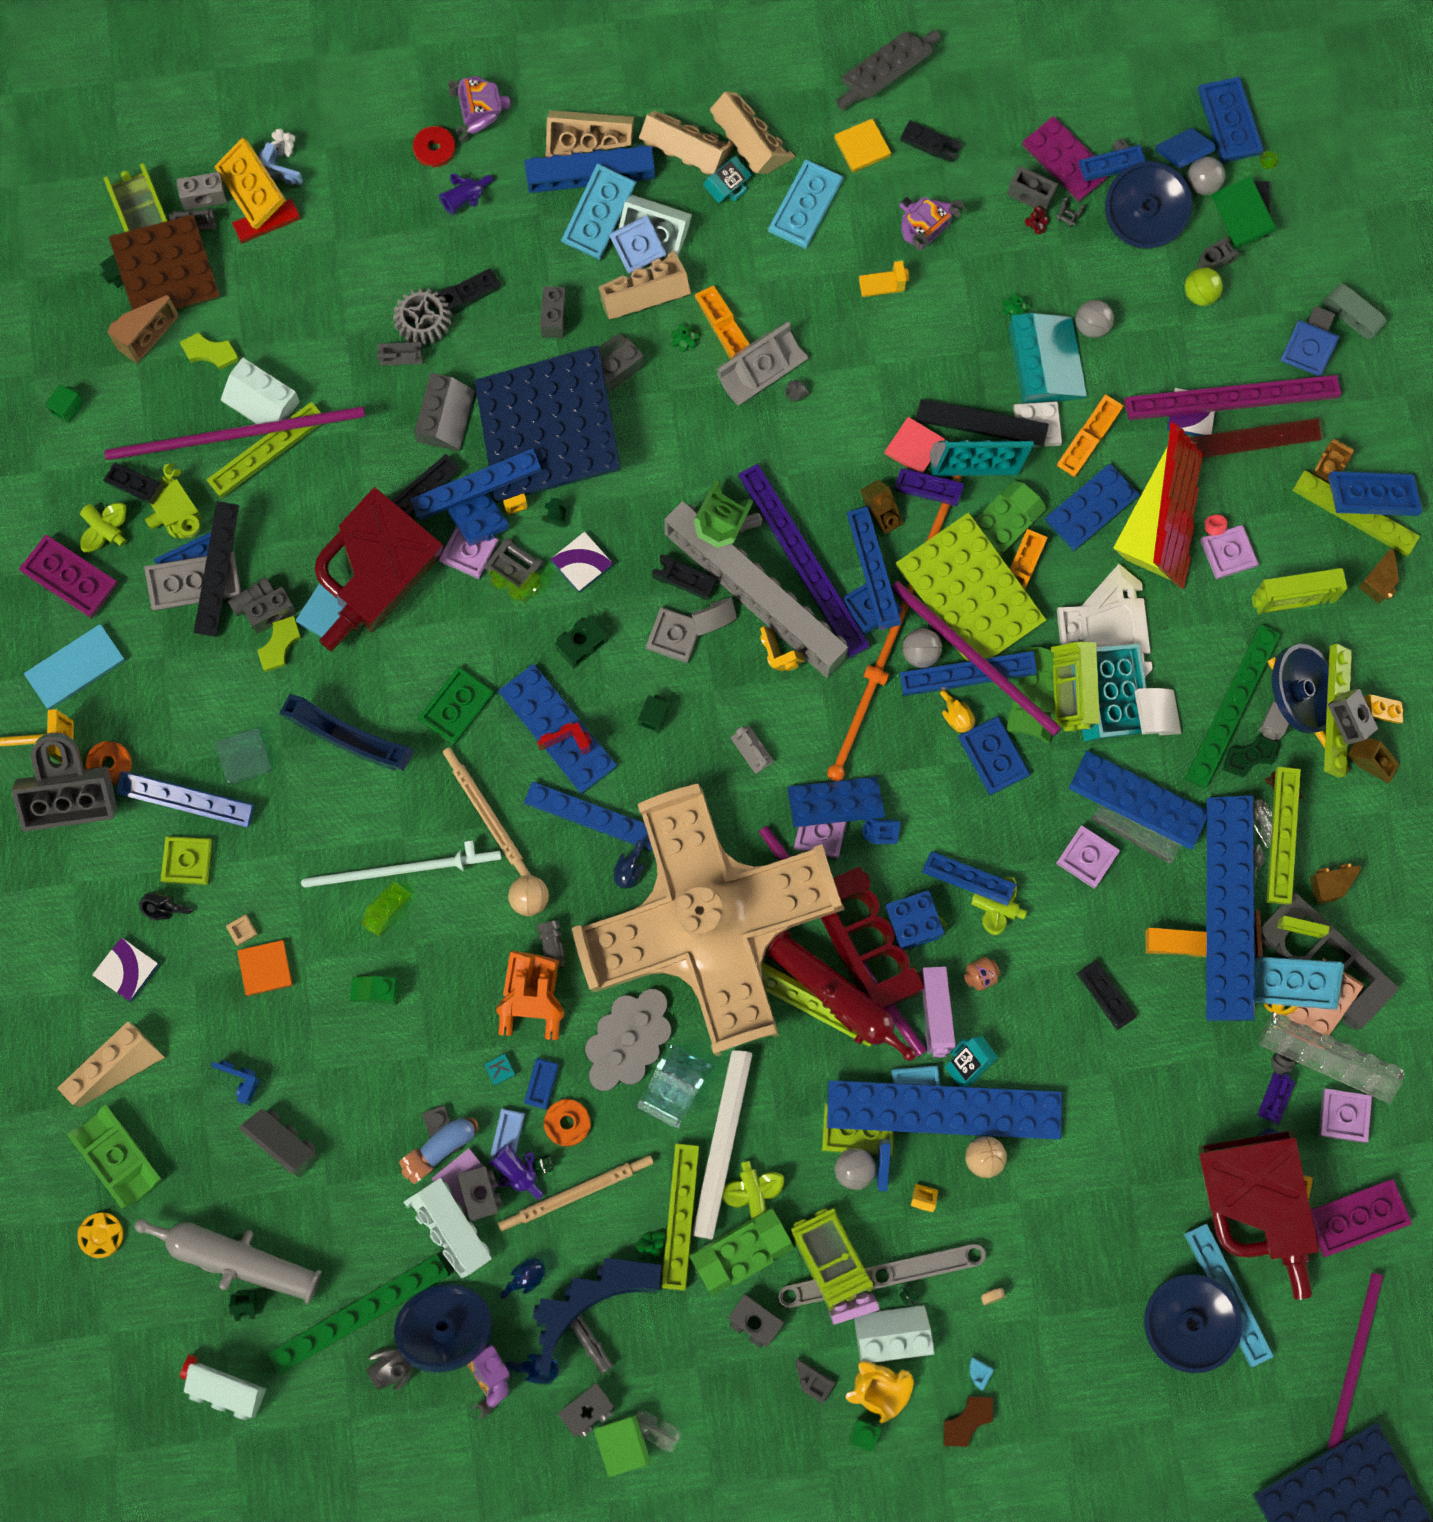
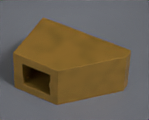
M878 479L860 489L866 507L868 506L870 514L883 534H887L903 525L892 492L887 485Z
M1344 864L1338 866V870L1330 871L1329 868H1323L1315 871L1316 874L1309 879L1316 905L1338 901L1343 898L1361 870L1360 865L1352 867L1351 864Z

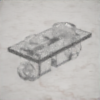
M1258 799L1254 802V827L1266 847L1269 848L1272 830L1270 818L1273 813L1267 801L1264 802L1263 799Z
M639 1410L636 1417L643 1439H648L655 1443L662 1450L673 1452L682 1434L678 1431L679 1428L663 1421L659 1428L656 1426L659 1420L658 1417L645 1410L644 1412Z

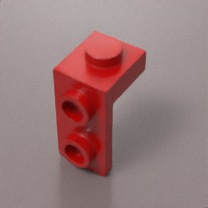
M577 722L575 724H565L560 728V731L554 734L552 732L544 734L537 742L539 750L542 751L573 736L582 755L591 752L589 744L592 743L588 732H583Z

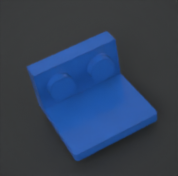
M929 891L886 904V909L897 938L895 945L904 951L943 937L944 931Z

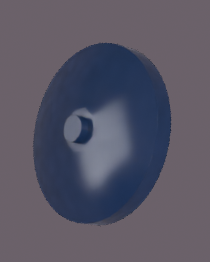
M1151 161L1137 163L1123 170L1110 185L1105 199V215L1112 232L1125 244L1139 249L1159 248L1173 241L1185 228L1192 208L1191 193L1184 178L1172 167Z
M1296 644L1280 652L1273 666L1272 687L1277 706L1286 721L1296 730L1312 734L1326 730L1329 662L1316 648L1307 644Z
M1185 1274L1165 1281L1153 1292L1145 1308L1144 1330L1150 1347L1164 1363L1182 1372L1203 1373L1220 1367L1233 1355L1241 1338L1242 1318L1235 1299L1224 1286L1205 1276Z
M453 1284L433 1286L414 1295L400 1310L394 1326L396 1344L402 1357L412 1366L427 1372H448L469 1364L485 1349L492 1331L490 1311L483 1298L467 1287Z

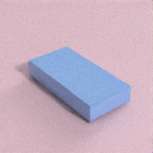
M501 1108L490 1155L493 1156L507 1143L510 1144L516 1153L525 1116L524 1113Z

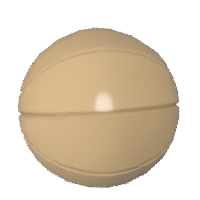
M526 875L512 883L508 892V899L515 912L524 916H533L543 911L546 907L549 892L546 884L540 878Z
M982 1136L974 1139L968 1145L965 1160L973 1174L981 1178H992L1003 1171L1007 1162V1154L1004 1146L997 1139Z

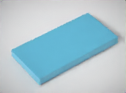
M805 159L773 218L768 232L807 249L843 181V176Z
M597 163L561 242L600 261L610 240L609 234L614 231L623 212L624 203L630 197L636 182Z
M99 624L25 672L24 675L46 708L51 710L124 663L125 659L102 625Z
M1255 958V1003L1337 1010L1344 964L1341 962L1302 959Z

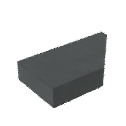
M796 1359L795 1363L802 1391L824 1403L836 1382Z

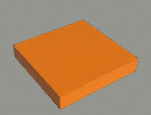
M283 940L237 950L246 996L293 986Z

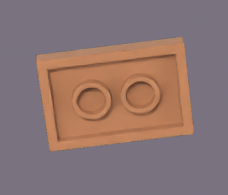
M1343 971L1337 1010L1299 1007L1293 1013L1285 1015V1017L1325 1042L1364 984Z

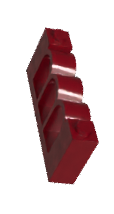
M861 866L834 877L833 879L842 903L852 899L861 900L869 910L868 918L845 928L837 913L820 918L856 988L884 1009H888L918 995L925 988L923 978L916 972L915 968L909 969L910 962L905 951L896 945H891L894 941V930L886 919L877 916L879 902L874 893L868 890L871 887L868 874L863 872ZM868 927L879 930L883 935L884 945L859 957L848 935ZM879 956H890L898 964V975L874 986L863 964Z

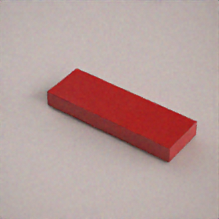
M288 199L258 229L253 228L246 217L232 222L242 244L298 221L300 216L292 199Z

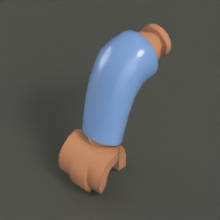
M459 1118L444 1125L432 1135L421 1147V1150L415 1149L399 1161L402 1168L401 1173L413 1184L417 1183L433 1170L432 1166H436L451 1152L474 1138V1134L478 1131L477 1121L473 1118Z

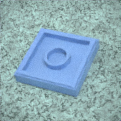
M648 215L609 234L628 274L666 255Z

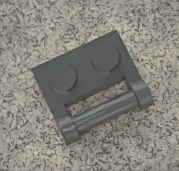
M507 537L484 568L519 593H522L534 575L542 568L544 561L539 558L535 559L514 545V541ZM511 552L529 564L530 568L527 570L506 556L505 553Z

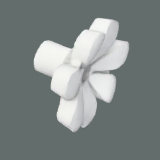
M276 129V132H272V138L275 141L271 142V144H275V147L278 148V155L283 156L285 154L290 156L294 147L293 143L295 142L294 135L289 132L284 133L282 129Z

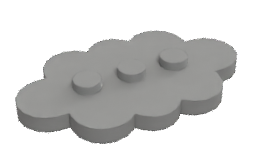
M648 989L638 999L631 996H621L614 1001L612 1014L606 1015L599 1020L597 1025L598 1034L592 1036L585 1046L586 1055L593 1063L589 1072V1079L595 1089L610 1091L619 1081L627 1085L637 1084L645 1075V1066L654 1064L658 1060L659 1046L665 1044L671 1036L670 1023L663 1017L667 1009V1000L661 991Z

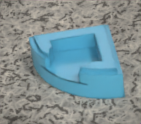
M972 1357L969 1364L970 1377L975 1386L983 1391L994 1369Z

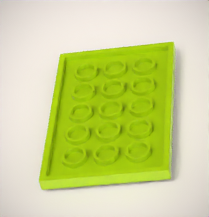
M969 512L896 562V566L921 601L985 659L997 656L1046 621ZM957 649V651L962 656L965 662L970 661Z

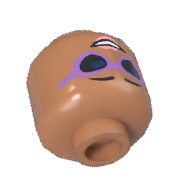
M982 957L969 963L966 967L967 974H964L965 981L969 987L973 986L976 990L983 991L997 984L1000 971L993 959L989 960L987 957Z

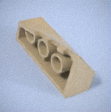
M724 92L711 107L710 111L714 115V120L723 127L727 138L734 142L739 154L746 158L749 162V167L755 173L769 174L795 158L791 151L787 153L781 147L783 142L778 137L774 138L766 131L769 127L764 122L753 117L755 112L738 93Z
M550 110L547 116L546 158L553 155L565 156L576 152L587 153L598 149L629 146L633 139L634 117Z
M655 110L647 114L639 138L644 140L648 146L662 149L666 155L676 156L687 165H695L701 168L700 170L705 174L712 175L721 168L735 146L731 140L725 143L718 140L719 136L716 134L699 133L698 127L693 125L682 126L680 125V120Z
M675 251L668 253V258L662 261L659 258L651 261L652 265L645 269L639 267L633 270L631 276L626 277L622 275L599 286L603 308L609 319L619 318L625 314L638 312L644 308L660 305L663 302L679 299L691 294L686 271Z
M127 1022L57 1089L72 1105L80 1108L103 1095L109 1089L122 1084L126 1079L146 1070L150 1065L163 1060L165 1057L135 1025Z

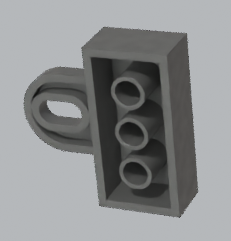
M48 733L41 736L35 742L31 751V761L35 777L16 779L11 790L22 832L114 819L118 806L108 766L84 770L78 746L70 737L61 733ZM49 745H56L60 749L63 761L61 764H54L50 760L47 748Z

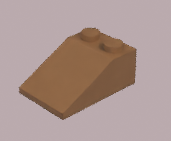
M166 295L121 315L118 320L111 323L107 332L117 350L138 364L179 315L170 297Z

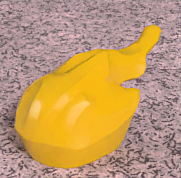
M942 690L940 694L945 699L948 712L945 710L942 712L945 720L959 733L971 730L975 726V716L970 707L965 702L955 701L948 692Z

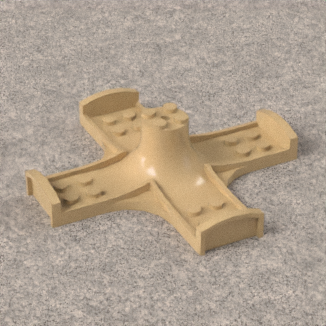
M699 784L675 789L639 803V811L643 816L657 863V879L653 892L639 907L584 927L579 925L572 928L589 989L593 992H598L653 974L665 973L680 977L693 988L699 999L712 1042L711 1047L716 1056L722 1055L721 1051L770 1035L774 1037L780 1036L762 978L761 965L767 947L777 935L791 927L845 910L826 858L824 846L822 844L813 847L814 850L766 866L752 867L736 862L725 853L717 838L707 802Z

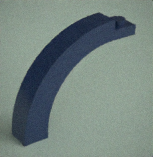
M289 694L279 713L326 742L364 760L394 771L396 769L404 771L414 752L407 746L378 738L357 729L300 696Z

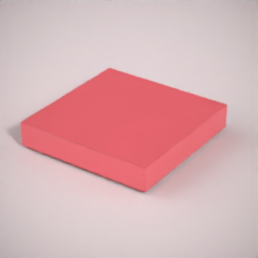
M907 417L884 454L912 471L924 473L931 462L930 451L933 444L945 439Z

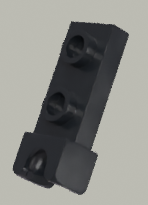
M489 268L455 286H450L440 291L439 297L444 296L446 302H451L448 304V310L451 311L453 316L462 311L464 307L501 289V284Z
M664 554L660 555V564L666 568L664 570L653 569L652 577L665 584L668 583L708 601L717 582L716 578L679 563Z

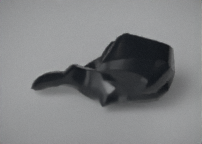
M158 891L146 893L139 902L141 913L152 920L170 919L171 915L168 913L191 914L193 912L191 908L174 903L171 896H165Z

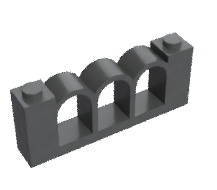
M1296 892L1292 894V904H1281L1261 925L1262 947L1269 950L1275 948L1276 955L1279 958L1310 960L1326 942L1345 959L1342 962L1344 964L1343 971L1351 965L1369 982L1357 995L1342 1017L1343 1023L1350 1029H1355L1356 1031L1362 1029L1399 989ZM1282 916H1289L1330 926L1329 934L1320 938L1304 956H1293L1285 947V938L1290 931L1278 929V919Z

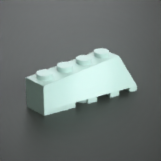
M441 1178L404 1201L408 1208L412 1206L416 1210L418 1215L415 1218L420 1225L424 1223L428 1226L431 1234L430 1238L433 1242L444 1247L443 1255L461 1278L470 1275L492 1259L487 1245L480 1241L476 1235L477 1230L475 1226L468 1222L464 1216L463 1207L454 1200L449 1185L442 1181Z

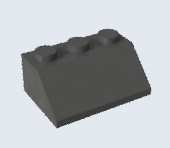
M616 334L599 347L607 393L644 367V356L629 339L619 334Z
M430 373L415 429L417 443L460 451L475 390L452 377Z
M260 1109L239 1127L243 1133L277 1162L298 1177H301L319 1156L314 1152L317 1147L307 1139L301 1141L297 1137L299 1132L289 1124L286 1127L279 1122L281 1117L272 1109L268 1112Z

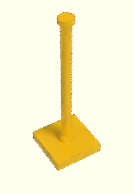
M57 709L48 710L47 734L61 733L73 740L74 721ZM45 734L0 737V747L35 744ZM49 745L47 747L49 756L62 763L60 749L56 745Z

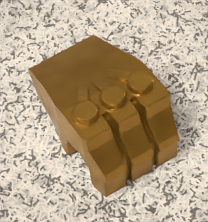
M1335 438L1328 444L1313 472L1315 476L1329 484L1328 476L1331 471L1341 472L1354 451L1350 447L1347 448V445L1344 443H1339L1340 441Z

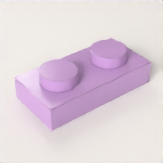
M862 1293L849 1302L844 1300L834 1305V1310L829 1311L828 1309V1312L835 1325L878 1311L879 1307L873 1293Z

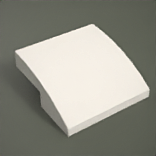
M1142 688L1134 691L1142 734H1181L1174 690Z

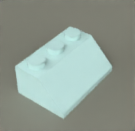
M631 195L624 203L619 228L648 215L666 252V255L662 257L668 258V253L675 251L678 256L687 235L692 214Z
M244 358L240 360L230 373L221 397L223 403L255 424L287 419L300 403L294 390Z
M925 1305L872 1312L854 1318L860 1362L867 1361L873 1363L934 1354L931 1329Z
M201 1363L190 1364L184 1392L190 1394L189 1399L199 1403H203V1400L212 1403V1408L225 1412L227 1408L235 1412L233 1416L246 1421L248 1417H256L267 1390Z

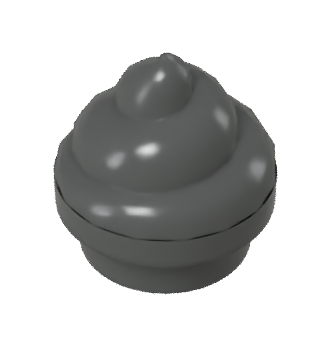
M790 380L787 384L785 395L791 401L797 402L808 396L809 392L800 380Z
M1280 1050L1271 1059L1276 1074H1286L1295 1067V1058L1287 1051Z

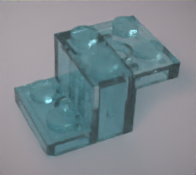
M670 1045L656 1067L646 1091L639 1100L637 1108L679 1129L712 1065L706 1063L703 1059L686 1053L681 1048Z

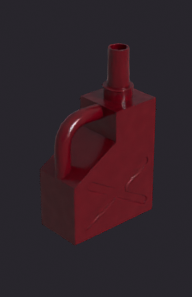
M375 486L340 523L339 532L321 550L316 558L315 573L317 580L323 588L338 600V604L343 608L337 613L338 619L318 640L330 652H333L353 629L358 631L361 625L372 633L442 555L443 544ZM342 547H344L353 575L344 587L332 578L328 570L331 559Z
M1290 1130L1198 1146L1210 1210L1220 1245L1228 1253L1237 1257L1251 1258L1270 1255L1271 1260L1282 1258L1281 1264L1287 1267L1293 1298L1306 1299L1312 1297L1307 1262L1310 1261L1308 1254L1319 1252L1294 1131ZM1227 1217L1265 1231L1266 1241L1254 1243H1240L1236 1241L1231 1235Z

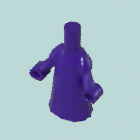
M453 173L450 175V182L453 185L458 183L461 185L439 193V200L451 215H454L469 202L473 207L478 206L479 197L483 195V188L492 183L493 178L488 174L477 181L471 178L464 179Z
M505 1144L488 1162L505 1175L498 1179V1186L514 1187L517 1191L528 1190L539 1200L544 1195V1192L535 1184L536 1173L533 1169V1152L528 1151L524 1154V1159L527 1162L525 1166L510 1144Z

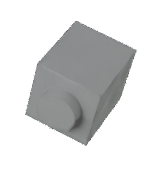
M1273 702L1268 707L1258 731L1263 733V736L1271 740H1279L1285 734L1289 725L1281 714L1276 702Z

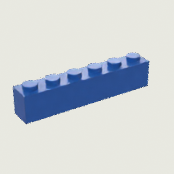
M640 145L628 149L596 150L592 153L576 152L572 155H553L547 158L533 157L525 160L528 192L535 193L586 187L597 163L633 181L655 179L652 147Z

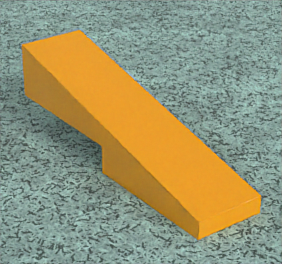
M714 285L695 294L698 304L730 359L733 358V355L750 345L735 323L732 312Z
M1105 394L1056 466L1075 478L1124 406Z
M1029 529L1026 530L1010 567L1011 572L1024 590L1048 538Z
M1148 928L1145 931L1146 954H1178L1206 957L1207 932Z

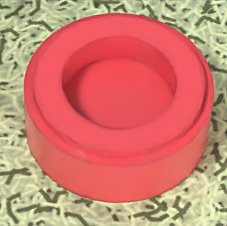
M1211 515L1206 518L1205 531L1208 534L1221 535L1226 532L1227 519L1225 517Z

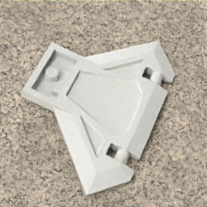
M1118 564L1082 606L1058 607L1057 619L1060 645L1073 642H1096V647L1139 644L1144 675L1146 677L1152 670V662H1145L1144 654H1150L1144 598H1137L1136 591L1143 590L1142 582ZM1123 592H1127L1128 598H1124Z

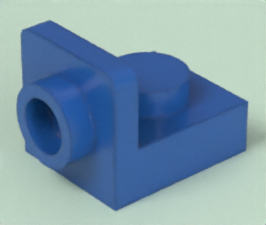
M866 819L862 829L863 838L873 844H897L901 822L896 819Z

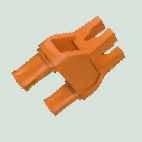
M527 970L517 971L515 989L504 997L496 1007V1012L500 1016L499 1035H504L505 1027L506 1036L512 1035L514 1016L545 1019L544 1038L550 1040L551 1032L553 1031L552 1040L559 1039L560 1020L564 1018V1010L549 990L550 973L540 972L537 989L526 988Z

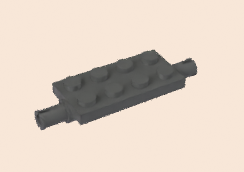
M933 29L921 39L907 31L899 34L894 40L884 45L876 53L867 57L862 63L841 77L843 84L849 87V91L836 99L837 106L844 111L856 101L859 102L863 98H871L933 53L931 47L941 40L939 33Z

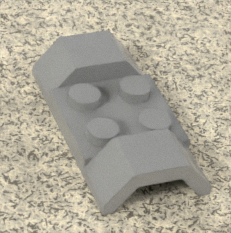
M786 321L770 333H766L717 368V376L729 397L737 405L742 404L808 359L807 355L798 347L790 332L791 325L789 321Z

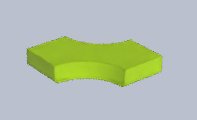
M198 332L180 341L183 350L192 363L201 360L208 361L221 370L239 361L228 340L211 342L203 338Z
M294 616L273 622V634L270 641L264 647L257 650L264 672L286 666L288 649L293 643L301 639Z

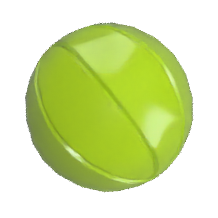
M1198 268L1192 271L1186 278L1184 285L1185 294L1192 303L1198 306L1213 304L1221 296L1223 289L1222 279L1213 269Z

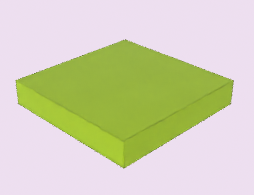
M165 836L160 881L162 883L208 885L213 840Z

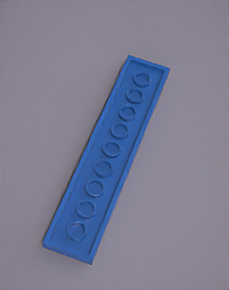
M1254 797L1207 798L1206 1019L1207 1021H1255Z
M828 1081L826 1128L1061 1139L1062 1092Z

